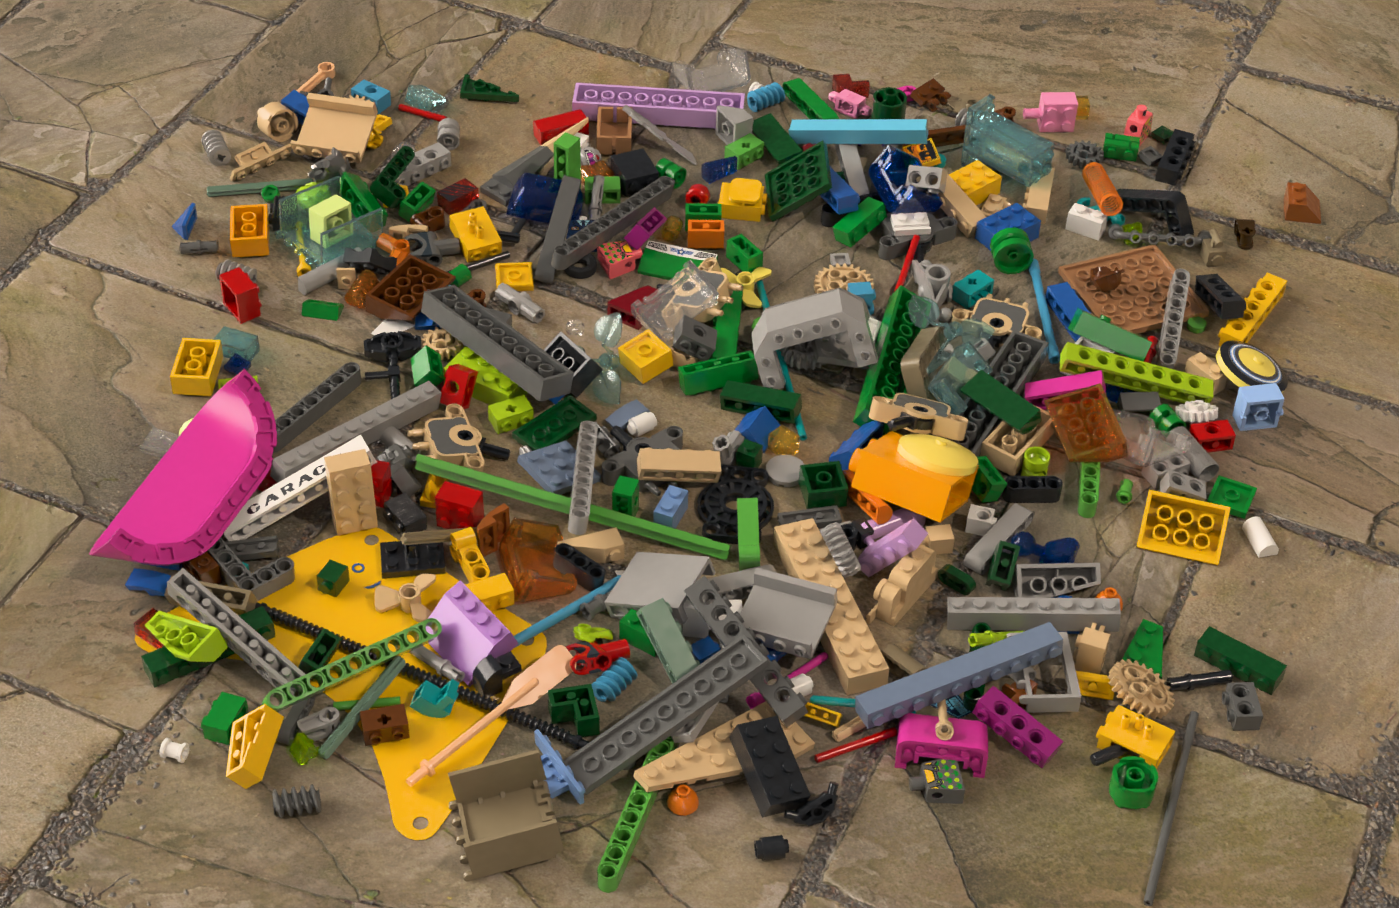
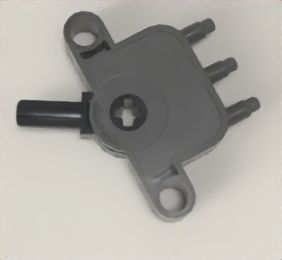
M912 205L907 206L908 211L901 212L927 213L931 234L919 235L920 240L913 260H917L919 263L924 260V254L931 250L932 245L935 246L951 241L956 237L957 220L953 217L936 219L927 209L914 208ZM892 210V214H899L897 210ZM891 216L885 218L880 223L883 226V231L879 242L878 256L883 260H891L907 255L913 235L895 236L890 221Z

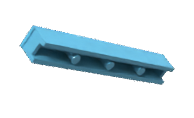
M927 119L792 120L788 130L789 135L796 144H817L822 140L826 144H927L928 138Z

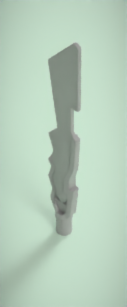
M625 105L622 110L660 140L666 141L676 152L691 163L697 165L693 153L669 139L666 133L659 130L656 125L629 106Z

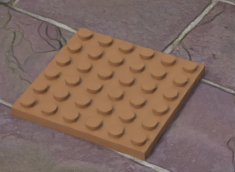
M1149 245L1060 266L1058 273L1075 290L1077 296L1093 315L1098 317L1101 314L1111 318V323L1139 334L1162 328L1169 284L1176 269L1156 245ZM1106 266L1111 271H1114L1117 267L1119 270L1124 269L1125 272L1121 273L1120 285L1115 290L1102 292L1096 289L1091 282L1090 270ZM1190 287L1188 288L1183 322H1187L1189 318L1197 316L1201 318L1208 317L1209 310Z

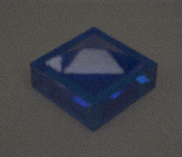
M235 353L224 365V370L236 376L244 369L247 371L252 365L250 361Z

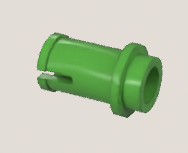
M1129 479L1121 480L1119 491L1116 494L1117 500L1122 504H1127L1132 500L1133 482Z

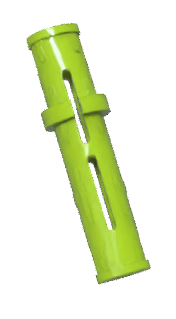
M1024 631L971 633L970 637H968V642L971 647L988 646L1006 639L1008 633Z

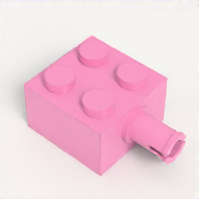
M1075 92L1041 93L1039 108H1024V119H1037L1040 132H1074L1078 108Z

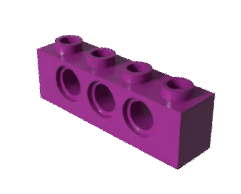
M992 686L978 700L972 712L980 721L986 723L996 734L1006 739L1015 749L1022 752L1032 763L1037 764L1040 768H1043L1057 754L1064 742L995 686Z

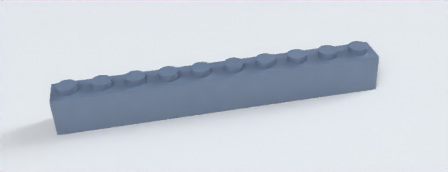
M1051 622L1042 624L855 696V711L867 729L880 726L887 721L900 718L913 711L921 710L923 707L939 703L944 699L959 695L972 688H978L985 683L998 680L1011 673H1016L1026 667L1037 665L1044 660L1055 658L1062 654L1063 638Z

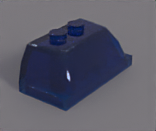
M531 173L522 174L514 185L506 215L549 224L562 180ZM581 189L578 192L571 220H578L581 215L584 202Z

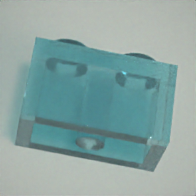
M226 326L213 339L221 340L223 357L249 364L260 351L257 335Z

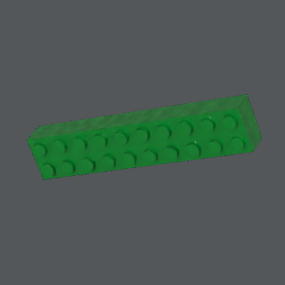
M902 285L889 297L875 344L878 362L869 365L853 422L860 427L865 423L874 421L869 418L874 396L894 399L897 393L907 394L901 371V359L921 329L926 327L932 304ZM884 423L883 436L891 431L887 423Z

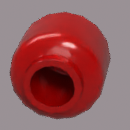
M692 185L686 193V203L707 204L710 192L705 185Z

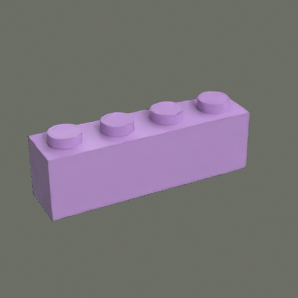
M913 518L865 548L858 557L861 571L868 577L874 575L916 550L928 535V532Z

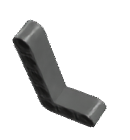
M221 537L207 550L219 565L221 578L230 587L251 590L258 601L284 588L295 580L294 562L291 558H279L251 573Z

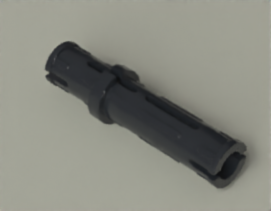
M1229 669L1194 675L1186 673L1184 676L1167 678L1166 685L1171 687L1169 691L1181 689L1190 691L1197 687L1232 683L1231 679H1233V676Z

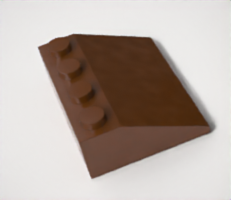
M410 254L366 294V312L380 319L413 320L421 312L424 292L447 287L456 279V276Z

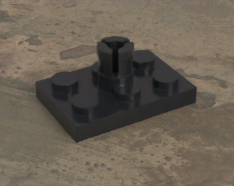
M402 541L380 543L382 579L446 573L443 542L403 545Z

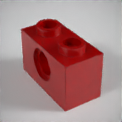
M460 364L450 365L445 372L446 380L441 389L440 403L447 406L449 404H458L463 409L469 408L478 371Z
M1228 419L1191 424L1189 429L1190 434L1207 453L1233 449L1236 434Z

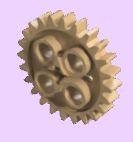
M836 263V267L829 265V269L823 267V271H818V275L815 276L814 292L818 294L839 287L847 291L848 283L870 282L872 289H874L873 279L870 278V274H866V270L860 271V267L853 268V264L847 267L846 263L843 266Z
M1122 659L1120 662L1117 661L1109 671V684L1114 686L1112 691L1118 693L1116 697L1122 698L1124 705H1130V710L1135 708L1138 714L1143 712L1146 718L1151 715L1153 719H1156L1157 716L1161 719L1173 708L1175 699L1172 698L1174 693L1169 691L1171 687L1164 684L1166 680L1160 679L1159 673L1154 674L1152 668L1146 669L1144 663L1140 666L1136 660L1132 663L1130 659H1127L1126 662Z

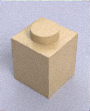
M950 524L926 526L925 530L928 532V535L922 543L936 551L937 554L953 553L955 539Z

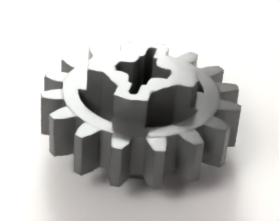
M1083 140L1081 142L1075 141L1074 144L1070 143L1069 147H1067L1066 159H1068V163L1073 162V166L1078 165L1081 169L1092 162L1102 163L1104 151L1101 150V146L1096 147V143L1090 144V141L1085 143Z

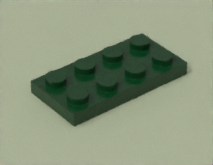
M569 395L513 431L512 438L523 446L527 445L531 451L566 441L579 432L581 422L596 421L597 414Z

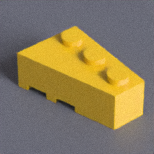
M263 704L232 722L226 771L227 778L245 789L263 779L284 716L268 705Z

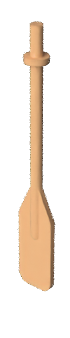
M563 645L553 647L514 678L499 706L430 761L422 760L420 762L421 768L408 777L406 783L412 787L425 775L433 776L435 774V767L505 711L533 704L546 694L547 690H551L573 671L570 668V661L573 656Z

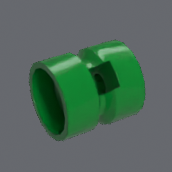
M662 158L655 166L659 172V178L668 176L675 181L674 189L679 188L684 183L687 176L685 168L667 158Z
M1168 404L1159 405L1149 416L1150 423L1159 430V433L1164 438L1174 428L1186 427V423Z

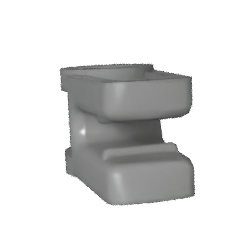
M325 707L314 714L298 720L297 725L302 742L308 744L329 737L341 723L339 721V711L334 707Z

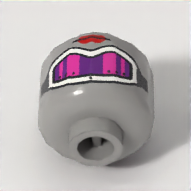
M593 147L582 149L581 170L588 172L598 168L602 160L600 152Z

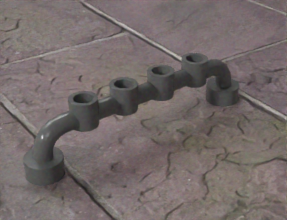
M1112 224L1108 228V234L1112 239H1128L1133 243H1139L1143 240L1149 241L1152 245L1158 242H1167L1170 246H1174L1176 243H1185L1187 247H1192L1195 244L1202 245L1203 239L1212 238L1208 230H1202L1198 233L1197 237H1193L1191 234H1186L1185 236H1175L1174 233L1161 235L1153 231L1148 234L1139 233L1137 230L1123 232L1119 224ZM1133 235H1138L1136 239L1132 238ZM1152 236H1156L1155 240H1150ZM1170 237H1174L1173 241H1168ZM1191 238L1192 241L1187 243V239Z

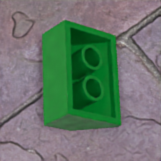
M348 172L342 173L339 195L351 203V212L365 232L368 234L384 227L388 214L380 206L377 198L372 195L367 183L362 181L358 175Z

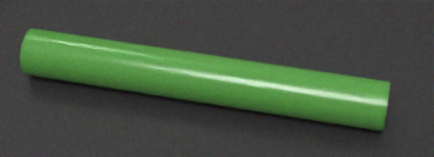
M400 696L378 698L370 708L401 704ZM359 700L333 702V707L337 710H350Z

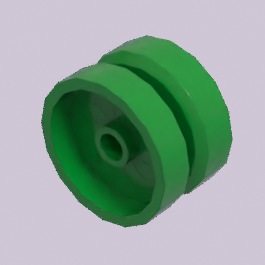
M1016 227L1005 228L997 232L991 239V253L994 264L1000 272L1017 274L1026 270L1033 262V250L1028 234L1024 230Z

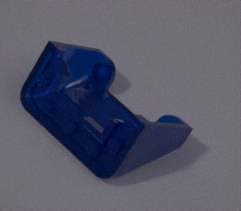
M888 145L869 168V176L887 210L894 214L937 211L943 204L940 196L936 194L930 196L917 190L911 184L908 187L905 186L909 165L922 166L920 160L913 155Z

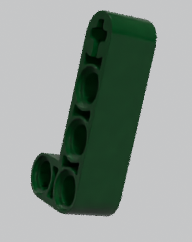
M409 146L401 147L369 187L370 192L391 209H395L406 197L405 190L395 180L415 157L413 149Z

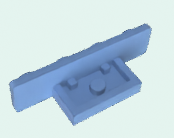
M539 729L535 730V743L543 754L541 760L547 779L544 781L548 783L551 799L569 790L580 805L583 804L585 793L583 784L575 780L573 771L568 765H564L558 750H553L547 735H542Z

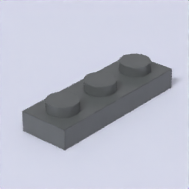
M837 505L777 514L779 526L811 518L814 519L818 528H825L827 525L835 522L842 523Z

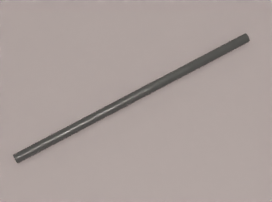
M1191 711L1143 901L1146 906L1153 905L1199 713L1196 711Z

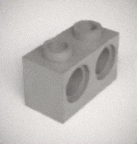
M909 165L905 186L911 189L913 193H921V191H928L927 193L932 195H938V192L945 193L948 172L938 167ZM921 176L920 182L915 183L916 178ZM938 178L937 183L932 185L933 179Z
M1176 448L1144 460L1141 474L1154 489L1160 488V481L1169 469L1188 475L1191 462Z
M1169 469L1160 481V492L1205 501L1206 482Z

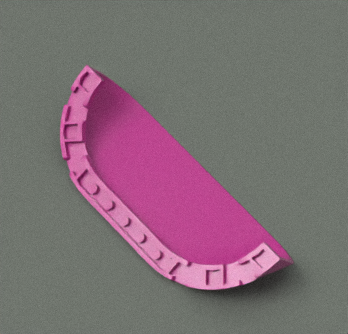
M245 369L221 387L195 415L101 534L90 550L89 555L167 566L190 561L206 552L219 540L269 472L272 460L274 459L272 458L273 449L277 445L276 422L269 401L265 402L260 393L261 387Z

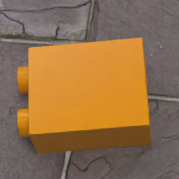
M890 431L878 440L873 438L864 449L857 448L854 451L849 462V470L855 472L851 487L940 523L968 502L979 466L977 465L976 471L973 474L967 476L944 475L918 467L899 454L897 450L898 443L904 435L894 431Z

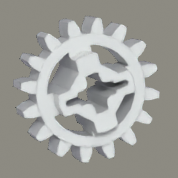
M1203 400L1186 401L1185 405L1179 404L1175 408L1176 414L1183 421L1191 424L1209 422V420L1214 421L1218 418V407L1205 403Z

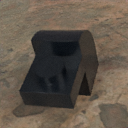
M511 651L497 658L490 654L475 667L473 671V686L481 694V697L485 695L486 699L503 692L502 680L521 672V664Z

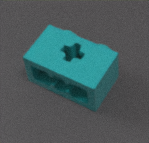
M978 269L953 284L952 300L968 310L979 299L993 293L994 279Z

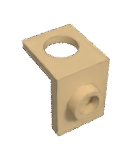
M337 268L338 289H357L359 273H356L355 268Z

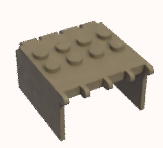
M539 749L448 773L456 800L449 802L448 806L450 810L459 809L460 814L459 817L452 819V825L454 827L462 826L464 835L456 838V844L463 845L466 853L460 856V863H469L471 871L463 874L465 881L556 858V853L564 850L548 783L544 781L547 779Z

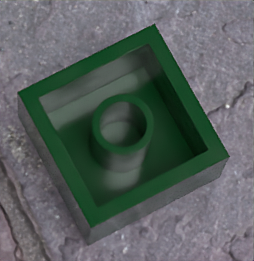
M840 461L800 465L799 485L806 509L836 505L837 507L847 506L848 486Z

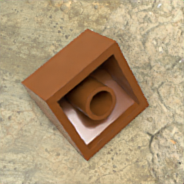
M1298 182L1287 183L1284 195L1285 220L1321 224L1320 201L1306 184Z

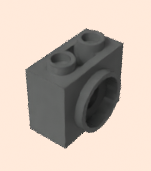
M683 315L675 326L673 347L690 356L706 361L716 349L717 330Z

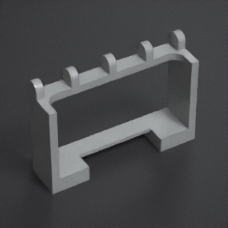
M1022 632L1008 633L1007 638ZM1058 632L1063 638L1062 654L1058 655V660L1063 665L1068 687L1067 693L1033 695L1027 667L1021 669L1018 672L1022 673L1023 680H1018L1016 686L1018 689H1025L1026 695H1021L1019 701L1021 704H1026L1027 713L1079 711L1082 697L1067 632Z

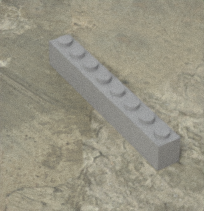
M947 597V630H972L975 624L979 622L987 623L991 630L1027 631L1051 622L1057 631H1084L1085 627L1091 628L1093 622L1097 623L1096 630L1098 631L1101 625L1105 626V631L1119 632L1120 598Z

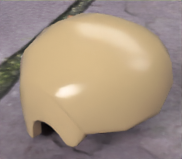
M673 345L670 346L675 367L678 368L698 362V358L674 348Z

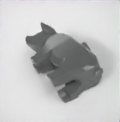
M333 147L331 155L310 165L311 171L307 175L309 178H314L315 180L312 182L328 185L341 182L342 173L351 170L348 159Z

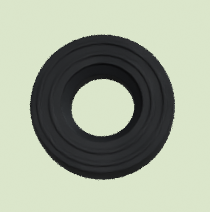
M589 253L565 269V272L572 278H589L596 272V258ZM585 263L587 266L580 268L575 267L574 264Z

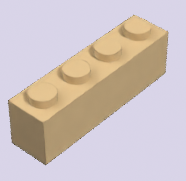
M1034 165L1033 172L1029 171L1023 207L1040 219L1041 224H1045L1055 168Z
M947 175L945 193L938 192V195L928 194L948 217H953L957 220V227L967 238L976 234L977 222L986 218L983 212L949 175ZM938 178L933 179L932 185L937 183Z
M640 448L637 457L638 480L718 483L721 475L720 451Z

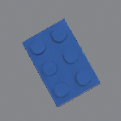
M1015 203L978 221L975 239L991 251L990 242L997 232L1005 228L1016 227L1024 230L1031 242L1039 238L1041 220L1020 204Z

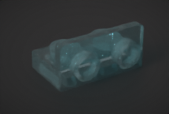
M409 85L405 97V102L432 112L433 106L445 104L446 101L445 97L423 85Z

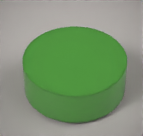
M1198 316L1189 318L1187 329L1192 333H1202L1205 331L1207 323Z

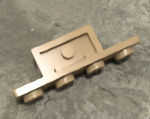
M263 142L237 154L235 160L240 167L232 171L230 180H241L247 174L256 173L266 165L271 166L279 159H286L291 154V143L272 152L266 142Z

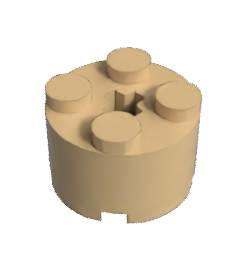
M280 102L268 103L264 107L259 108L257 112L258 128L275 141L283 142L290 139L294 129H297L298 119L296 114Z

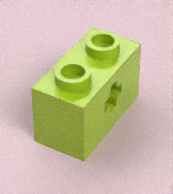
M524 394L488 405V420L497 434L517 429L534 418L533 407Z

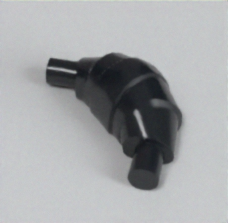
M830 781L827 791L822 792L816 797L814 796L795 811L786 809L784 818L794 820L796 824L808 826L823 823L835 810L838 799L836 792L839 784Z

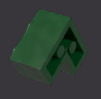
M591 684L547 690L548 710L552 724L574 721L577 735L586 737L600 734V717Z

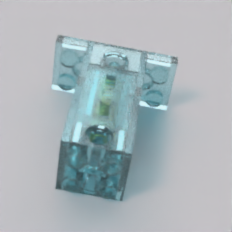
M989 94L968 108L961 165L966 166L976 160H980L1023 185L1030 187L1051 172L1054 143L994 112L995 96Z

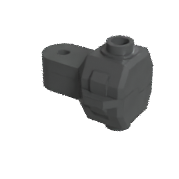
M394 444L377 456L376 460L390 463L392 483H396L403 493L406 492L411 497L422 487L412 472L415 464L411 457L413 452L407 445L400 446Z

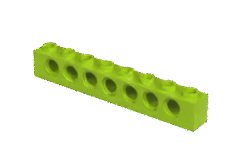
M1070 342L1066 343L1060 353L1061 372L1076 375L1102 370L1105 383L1138 392H1158L1161 398L1184 404L1186 401L1196 400L1210 403L1213 399L1212 379Z

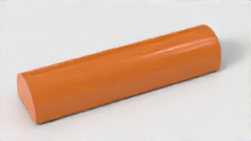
M843 470L848 486V496L878 525L888 522L893 514L892 508L881 498L851 487L855 473L850 470Z

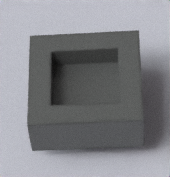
M1152 146L1141 150L1138 157L1150 167L1160 162L1162 155Z

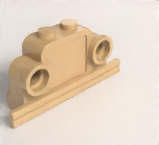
M921 543L916 550L905 555L892 569L889 579L883 578L878 583L873 598L878 603L866 615L867 619L865 621L867 624H870L876 617L892 626L899 622L937 579L939 569L935 567L936 551Z

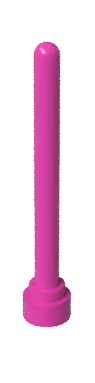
M822 652L787 676L791 679L802 673H808L826 661L828 654ZM754 692L746 697V702L750 709L766 702L759 692Z

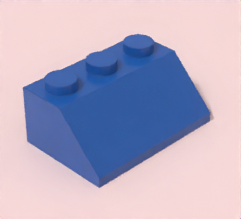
M874 420L863 424L852 433L847 441L841 444L836 452L830 455L829 462L840 461L842 471L849 470V462L854 451L857 448L864 449L867 447L871 439L878 440L883 436L884 422Z

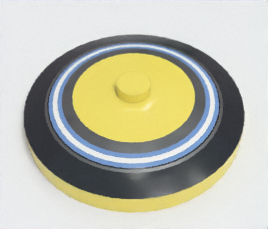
M1232 340L1223 343L1217 351L1216 360L1220 369L1238 387L1277 383L1281 393L1287 388L1288 380L1284 370L1263 350L1242 341Z

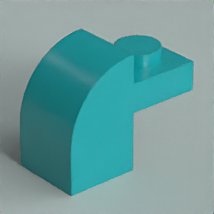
M451 679L445 686L439 688L426 680L415 690L409 707L429 717H446L450 715L453 704L459 695L457 692L459 682Z

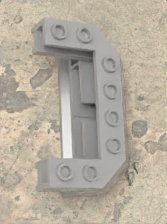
M839 287L765 308L752 331L754 357L763 387L781 389L786 384L777 356V349L847 330L858 368L877 363L878 355L868 323L870 314L865 300Z

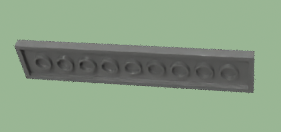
M743 634L569 756L563 763L571 768L575 780L583 784L585 794L588 795L770 664L767 658Z

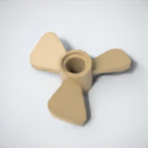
M420 574L415 578L414 583L402 585L399 591L379 585L375 589V609L382 613L400 606L402 611L412 613L415 621L422 622L427 620L432 611L421 604V592L436 581V575Z

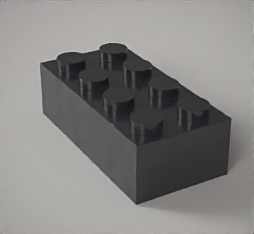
M773 716L736 725L729 738L762 818L783 813L786 809L795 810L805 804L811 795L778 717Z

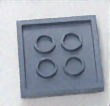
M567 441L518 456L517 462L545 491L559 495L572 491L576 450ZM595 468L593 484L600 482L602 476Z

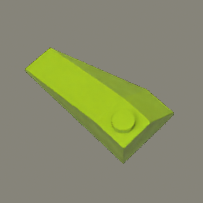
M158 611L145 624L146 629L175 657L190 662H214L228 648L218 628L166 612Z

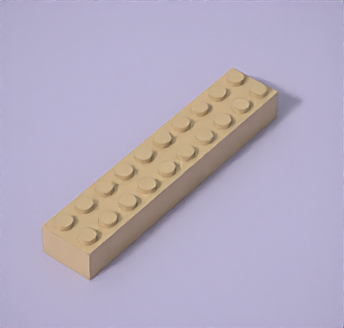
M811 518L775 526L773 545L788 576L837 588L838 603L820 642L828 654V658L846 695L875 689L888 684L889 667L814 519Z

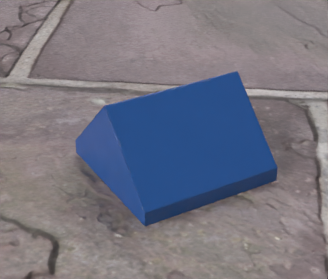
M764 406L747 413L735 430L744 436V440L747 439L763 445V453H765L782 430V426Z

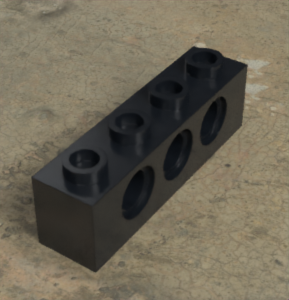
M1174 129L1158 165L1155 181L1175 186L1178 179H1182L1183 172L1196 145V141H1193L1195 134Z
M1218 274L1196 276L1195 293L1222 320L1243 318L1244 311L1246 310L1245 300Z

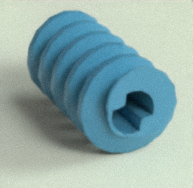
M776 82L763 86L760 89L752 90L747 94V103L753 112H757V109L762 110L768 106L785 101L784 90Z
M619 657L591 684L597 700L601 702H606L607 700L610 702L615 701L616 696L621 695V691L626 690L627 685H631L632 680L637 679L638 674L627 659Z

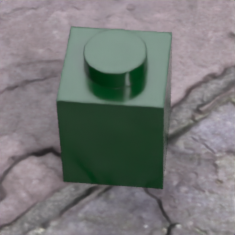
M745 439L736 451V466L759 468L762 463L763 445Z
M329 560L317 575L318 590L337 597L350 581L348 566L333 560Z

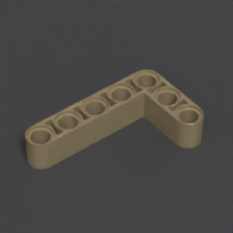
M941 326L921 329L901 359V371L906 391L909 395L934 400L926 369L944 342V331Z

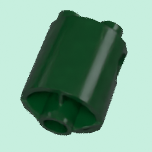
M892 87L878 89L873 95L871 119H905L906 94L902 90Z

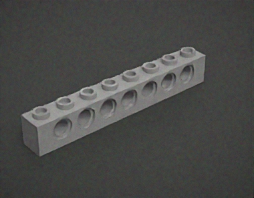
M184 568L167 581L168 595L199 622L218 628L228 647L275 688L306 675ZM290 688V693L298 697V690Z

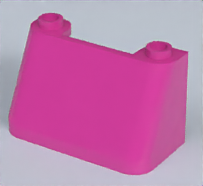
M914 713L905 714L899 718L894 768L906 769V764L909 761L914 760L913 763H918L919 756L963 761V769L970 767L973 770V777L984 778L988 760L987 725L978 720L948 718V721L953 725L954 734L948 740H941L936 736L935 732L939 716Z

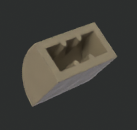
M890 644L881 650L889 667V672L899 679L928 669L895 644Z

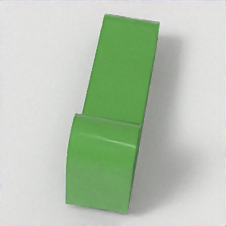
M737 498L739 571L760 566L758 498Z

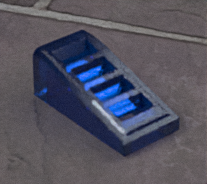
M733 156L702 164L701 177L710 184L737 172V157Z

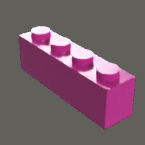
M1102 370L1025 383V400L1043 410L1106 400V384Z

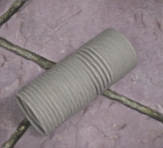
M1176 427L1168 433L1165 438V444L1170 450L1178 448L1191 462L1189 471L1196 479L1208 482L1217 475L1219 465L1185 427Z

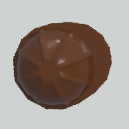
M1106 266L1092 268L1090 270L1091 282L1096 289L1102 292L1115 290L1120 285L1121 273L1125 272V270H1119L1116 267L1114 271H1111Z

